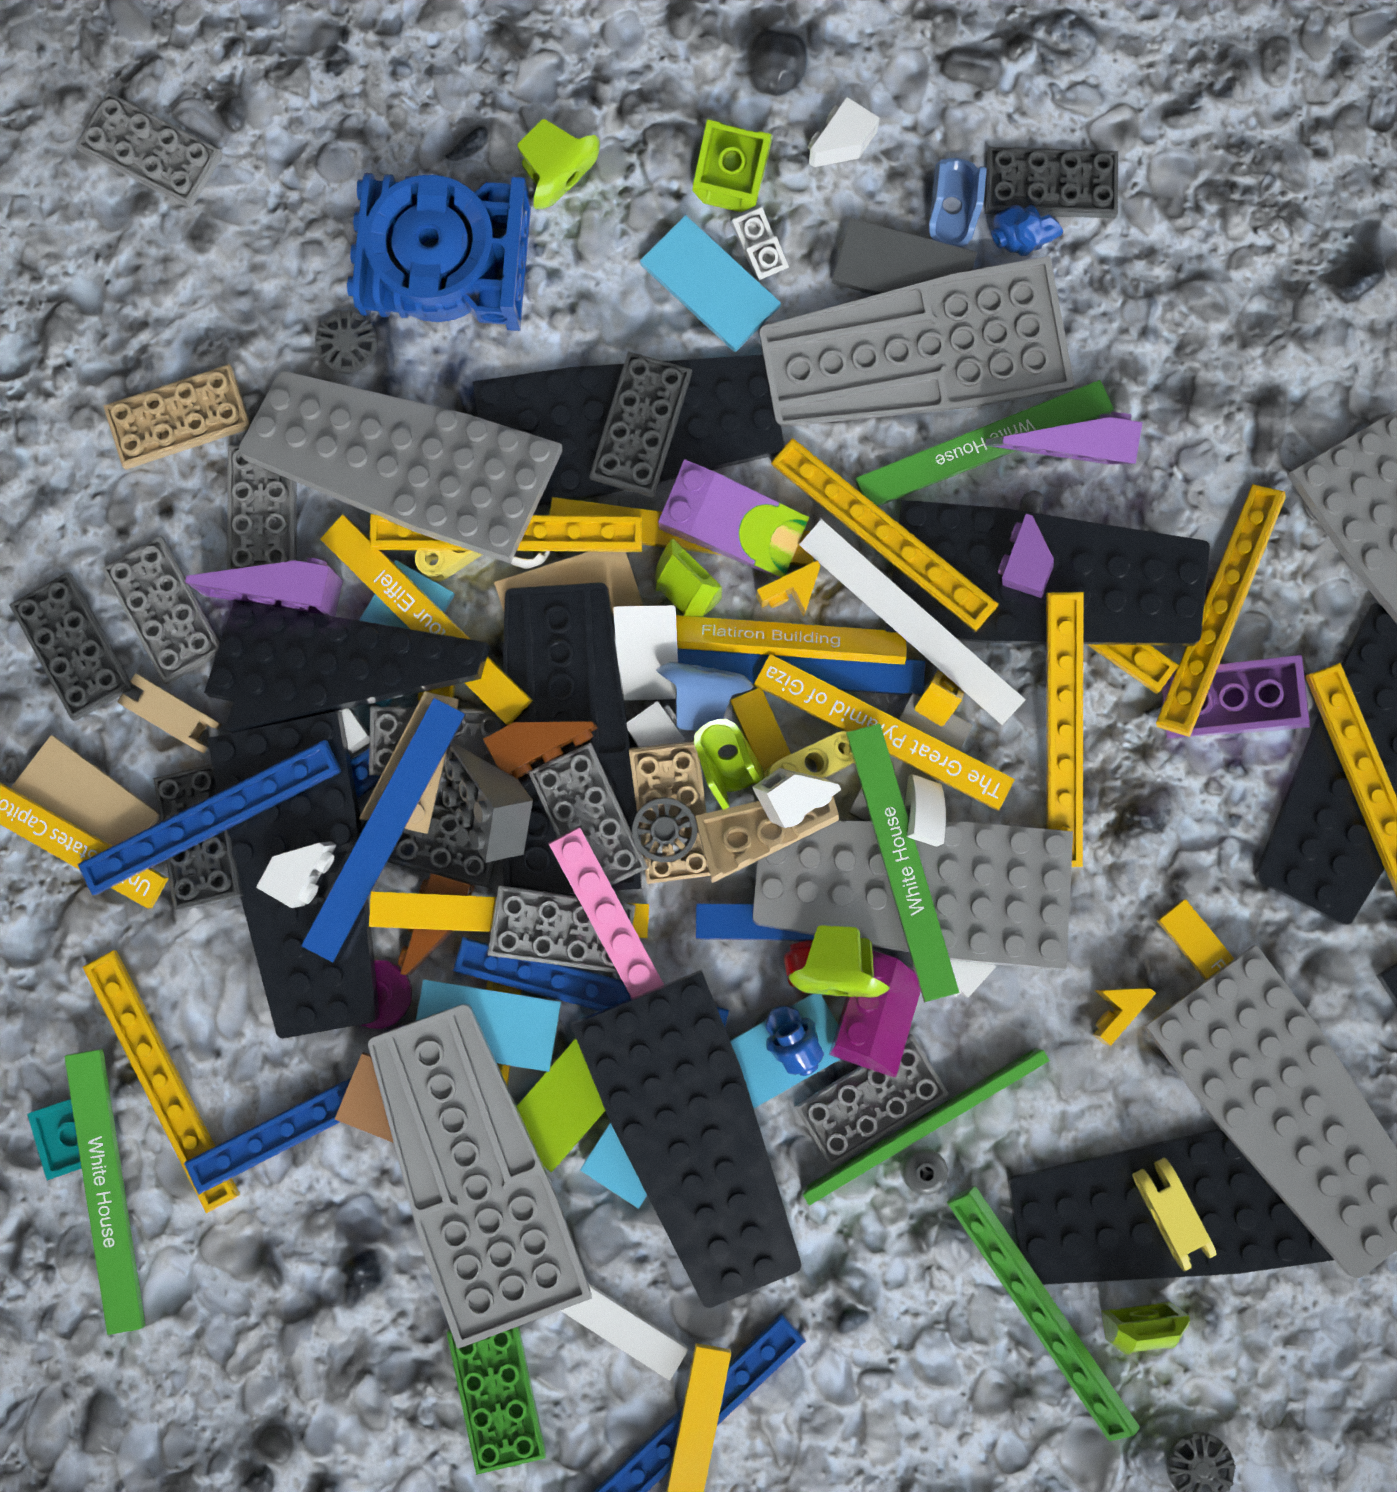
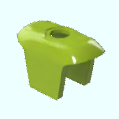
M542 119L517 144L518 150L524 157L522 167L537 186L533 200L534 209L539 210L553 206L594 165L600 150V140L596 135L585 136L579 139L574 138L546 119Z
M728 719L710 721L700 727L695 733L694 745L706 782L723 810L730 807L727 792L747 788L765 778L763 768L740 729ZM731 744L737 747L736 753L730 757L718 755V750L724 745Z
M818 926L806 965L788 977L797 989L810 994L872 998L878 997L890 989L889 986L874 978L872 942L868 938H860V931L856 927Z

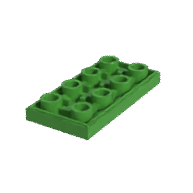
M520 1327L512 1328L457 1349L452 1332L449 1329L447 1337L476 1475L545 1459L546 1450Z

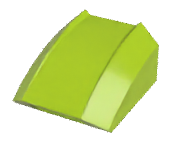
M707 119L692 191L703 204L742 213L756 206L773 135L728 126L721 122Z
M674 539L670 540L656 566V591H661L684 616L705 617L722 600V586Z
M1170 1301L1101 1310L1105 1339L1126 1355H1130L1132 1352L1153 1349H1173L1190 1323L1189 1315Z

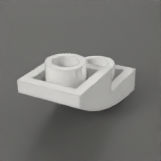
M763 208L754 210L731 221L741 248L758 281L789 268L777 236L774 237Z
M911 774L908 776L904 804L905 808L910 809L907 837L937 847L944 844L946 808L942 785Z

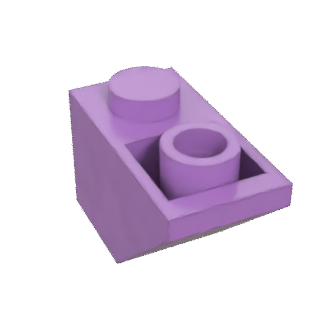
M1026 514L1023 523L1016 522L1010 542L1015 544L1011 555L1004 554L998 574L1003 575V586L1042 598L1054 567V558L1033 516Z

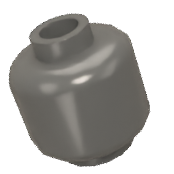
M919 1146L909 1150L904 1155L900 1164V1174L903 1182L911 1191L919 1195H931L937 1193L945 1185L948 1178V1167L937 1151L929 1147Z

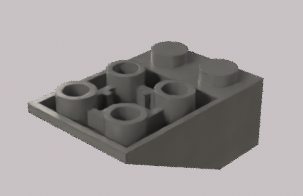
M456 744L451 745L449 760L445 763L447 777L446 785L442 788V800L444 805L453 812L458 826L463 828L470 838L473 849L478 850L485 863L524 855L533 800L518 779Z

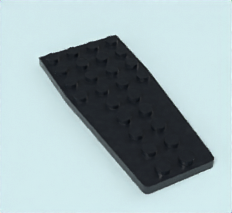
M763 355L664 361L692 369V376L659 482L676 479L684 459L709 470H715L776 456L784 448L782 428L775 420ZM624 364L567 367L473 381L478 418L562 445L563 451L537 506L551 504L552 500H558L555 498L582 500L625 490L590 480L589 477Z
M901 500L899 524L998 603V607L975 632L896 566H893L892 582L960 641L1046 644V593L1084 592L1083 644L1194 646L1201 638L1210 545L1205 540L1008 508ZM1026 514L1033 516L1054 558V567L1042 598L1003 586V575L998 574L1004 554L1011 555L1015 543L1010 542L1014 526L1016 522L1023 523ZM887 623L886 632L898 633Z
M598 582L508 589L505 593L503 672L533 700L513 722L592 721L596 723L598 728L591 732L594 736L593 738L578 746H575L572 742L562 747L563 754L558 757L592 743L632 831L637 808L629 756L631 743L627 729V715L608 587L604 583ZM501 720V729L508 726ZM543 758L531 764L532 769L545 764ZM527 773L517 778L533 800L524 855L502 859L504 886L558 894L575 893L548 844L558 837L530 775ZM641 872L611 885L613 890L642 889Z
M1374 603L1370 606L1341 665L1397 797V624L1381 605ZM1319 712L1254 876L1259 883L1339 925H1349L1355 919L1385 868Z
M332 712L207 738L217 794L323 740L328 741L342 770L341 773L227 829V833L231 838L233 847L232 857L236 861L243 896H240L276 1035L284 1039L376 1021L379 1018L380 1012L371 927H369L370 911L368 899L334 962L302 947L308 932L362 833L361 819H359L360 811L342 712ZM321 842H333L336 844L332 853L335 856L334 861L327 872L321 873L316 883L318 891L309 904L291 908L256 888L273 856Z
M702 970L572 1022L571 1027L610 1123L702 1304L706 1308H713L800 1271L802 1266L743 1072Z
M1221 1129L1018 1174L1008 1179L1017 1247L1043 1285L1230 1275L1334 1260ZM1162 1158H1166L1175 1170L1216 1250V1255L1208 1258L1201 1248L1189 1253L1191 1268L1186 1271L1180 1268L1170 1252L1132 1175L1144 1169L1158 1192L1165 1189L1154 1165L1155 1162Z

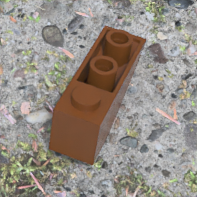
M592 721L513 722L483 740L498 768L517 779L532 771L531 764L543 758L546 763L562 755V747L572 742L575 746H578L594 737L591 732L598 727Z
M430 874L429 880H423L419 894L472 896L475 886ZM408 928V932L412 933L409 946L404 945L399 956L398 965L402 966L400 974L411 975L454 930Z

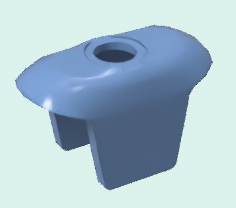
M960 158L942 159L936 164L929 222V233L932 240L957 247L966 246L970 242L983 207L987 167L977 168L974 163ZM949 197L957 198L962 205L961 211L957 214L947 213L943 208L944 200Z
M669 662L656 669L660 675L676 685L677 727L680 729L698 731L700 727L710 721L723 719L731 696L749 691L754 687L751 681L742 674L701 667L699 665Z

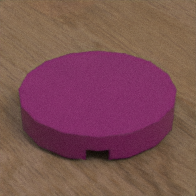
M374 960L380 1015L376 1021L362 1024V1026L383 1029L396 1024L407 1014L412 1003V985L408 975L400 974L402 969L398 965L387 960Z

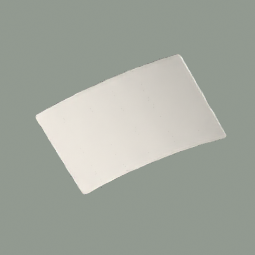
M615 606L613 608L615 637L624 700L676 699V685L656 671L663 664L678 662L675 606Z

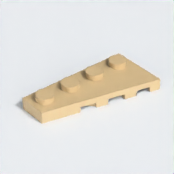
M424 692L359 819L369 820L433 698L455 709L458 707L459 699ZM447 750L405 829L428 834Z
M832 796V800L825 806L814 808L804 815V819L799 824L787 828L771 822L760 801L696 815L697 829L711 882L714 883L838 821L839 813L834 797Z

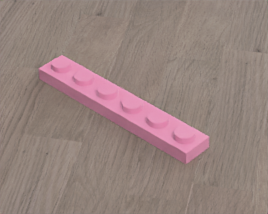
M577 827L549 842L550 848L631 998L663 986L664 983L581 828Z

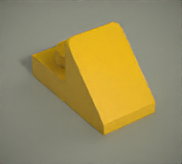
M818 560L757 589L756 598L761 608L770 605L771 608L780 606L789 600L788 595L792 594L802 615L805 616L820 570Z
M937 670L916 704L915 711L937 725L944 726L962 701L965 692L943 672Z
M1150 988L1095 990L1097 994L1114 1008V1011L1108 1010L1098 1019L1095 1024L1098 1029L1094 1032L1093 1036L1102 1044L1111 1046L1156 993Z

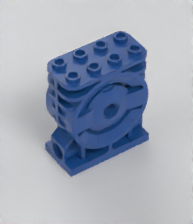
M364 173L363 179H358L357 198L360 200V210L355 211L353 219L354 231L357 232V241L352 243L350 249L351 263L354 264L353 276H348L347 293L348 296L353 297L354 307L358 308L362 316H369L371 311H378L381 317H389L391 312H397L401 318L411 316L423 321L445 322L471 313L479 323L506 324L507 330L521 331L531 216V202L525 178L511 177V184L486 182L475 192L459 181L439 175L405 176V180L396 182L392 174H385L383 181H378L373 173ZM456 212L465 215L472 228L473 243L466 261L465 258L469 248L468 234L462 219ZM493 228L507 229L506 235L501 239L496 238ZM391 235L392 249L400 266L410 274L409 289L403 287L404 273L393 264L388 255L387 242ZM429 239L438 240L432 247L423 246ZM499 269H503L504 277H502V280H497ZM447 277L446 288L442 289V279Z

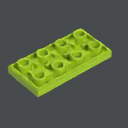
M577 1039L569 1045L550 1067V1071L542 1076L517 1105V1109L542 1164L551 1173L605 1112Z

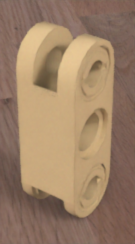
M135 673L130 682L144 690L138 701L122 693L117 702L190 747L205 753L208 747L203 745L199 738L207 726L219 730L222 724Z

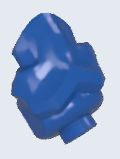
M1012 205L994 217V230L991 231V236L998 248L1004 247L1011 253L1027 256L1032 251L1042 249L1044 244L1060 237L1064 231L1059 222L1051 215L1041 218L1033 205H1028L1025 208L1019 205Z
M774 1007L766 1020L765 1028L770 1034L766 1039V1049L774 1055L777 1061L782 1062L788 1074H800L801 1076L812 1074L818 1069V1064L824 1056V1052L818 1043L816 1023L810 1018H801L799 1010L793 1007Z

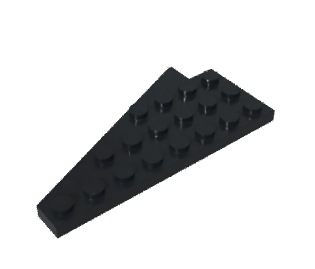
M234 600L204 693L211 698L233 702L225 727L229 732L233 733L479 680L482 677L490 647L487 642Z

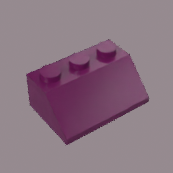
M872 950L874 978L889 986L890 989L886 993L872 998L846 996L829 1055L895 1078L921 991L913 970L897 958Z

